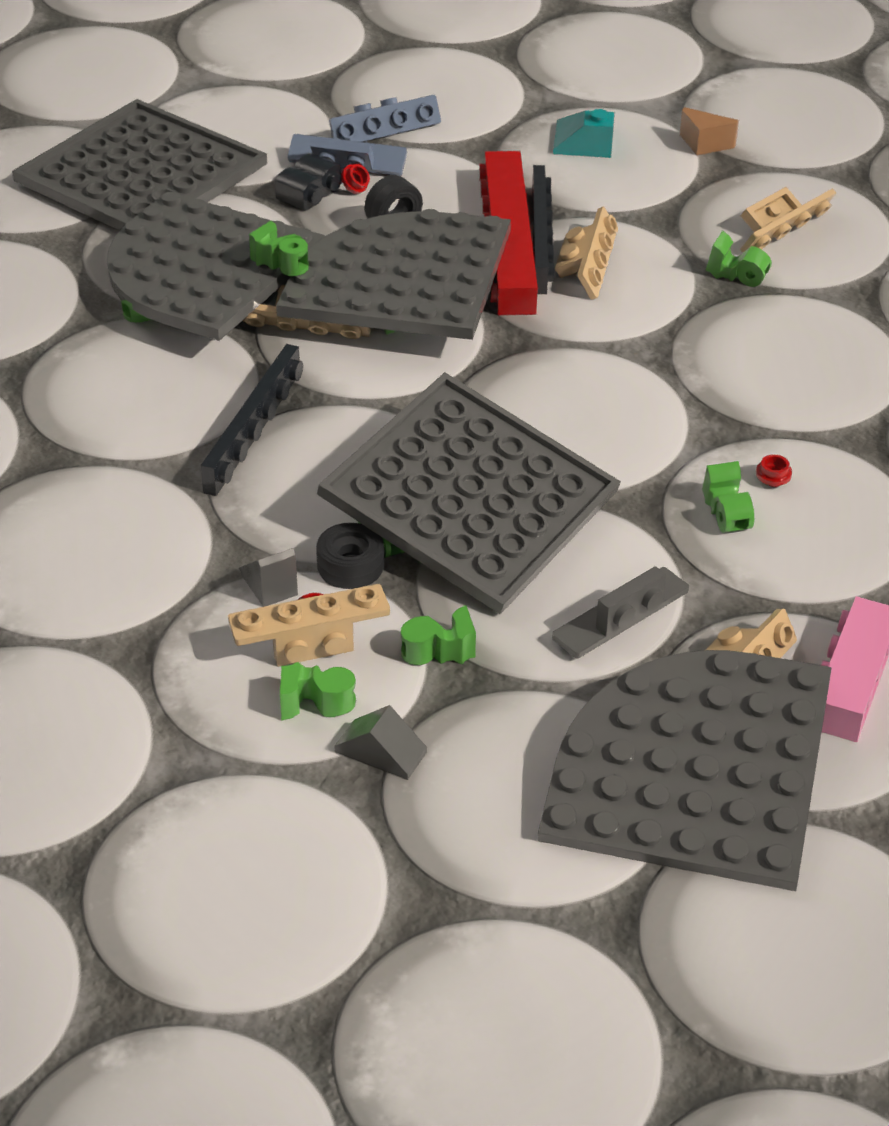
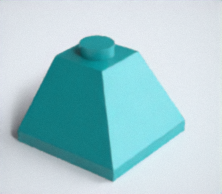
M604 109L585 110L557 119L553 154L611 158L615 112H607Z

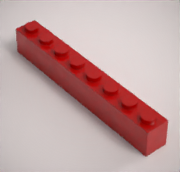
M485 151V162L479 163L483 217L497 216L501 219H511V231L490 289L491 303H497L498 315H537L538 286L521 151Z

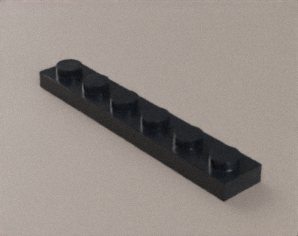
M533 165V254L538 286L537 294H547L548 282H554L551 177L545 176V165Z
M291 344L284 346L200 465L204 494L217 496L224 484H228L231 481L233 471L237 465L245 460L248 449L253 442L259 440L263 427L268 420L271 421L274 418L276 408L282 400L285 401L294 382L300 380L303 373V362L300 361L299 346Z

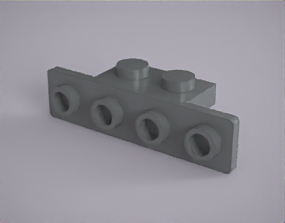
M654 566L598 599L597 606L554 630L552 640L574 658H581L687 594L689 584L666 567L659 569Z

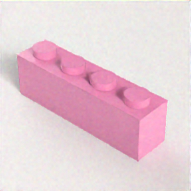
M856 596L851 610L842 611L837 632L841 633V635L832 636L827 657L831 658L830 662L823 660L821 664L822 666L832 667L822 732L853 742H858L889 657V605Z

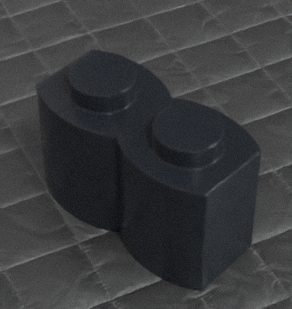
M313 153L302 156L294 167L284 169L274 180L276 199L302 210L311 209L321 202L323 196L332 194L340 187L342 182L341 165Z

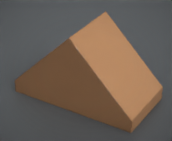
M684 107L681 116L680 136L696 155L733 149L736 146L739 120Z

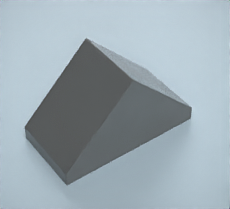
M293 548L239 567L242 577L263 607L298 595L296 554Z
M391 705L354 719L334 746L335 752L406 780L410 778L427 753L426 745Z

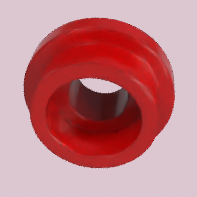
M351 164L342 170L341 180L348 191L360 194L367 189L370 175L362 165Z
M771 454L763 457L757 465L756 476L762 483L771 487H778L787 484L791 480L792 468L785 457Z

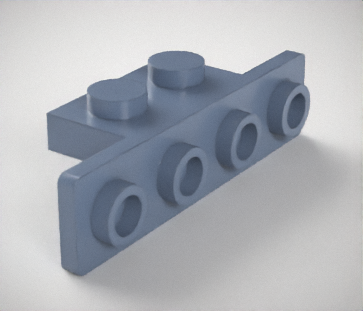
M436 95L398 102L397 97L380 100V107L371 108V103L354 106V113L329 119L332 138L358 142L441 123Z
M294 134L287 156L289 162L296 163L302 156L313 153L340 164L341 169L351 164H360L368 172L401 176L405 166L407 149L398 146Z

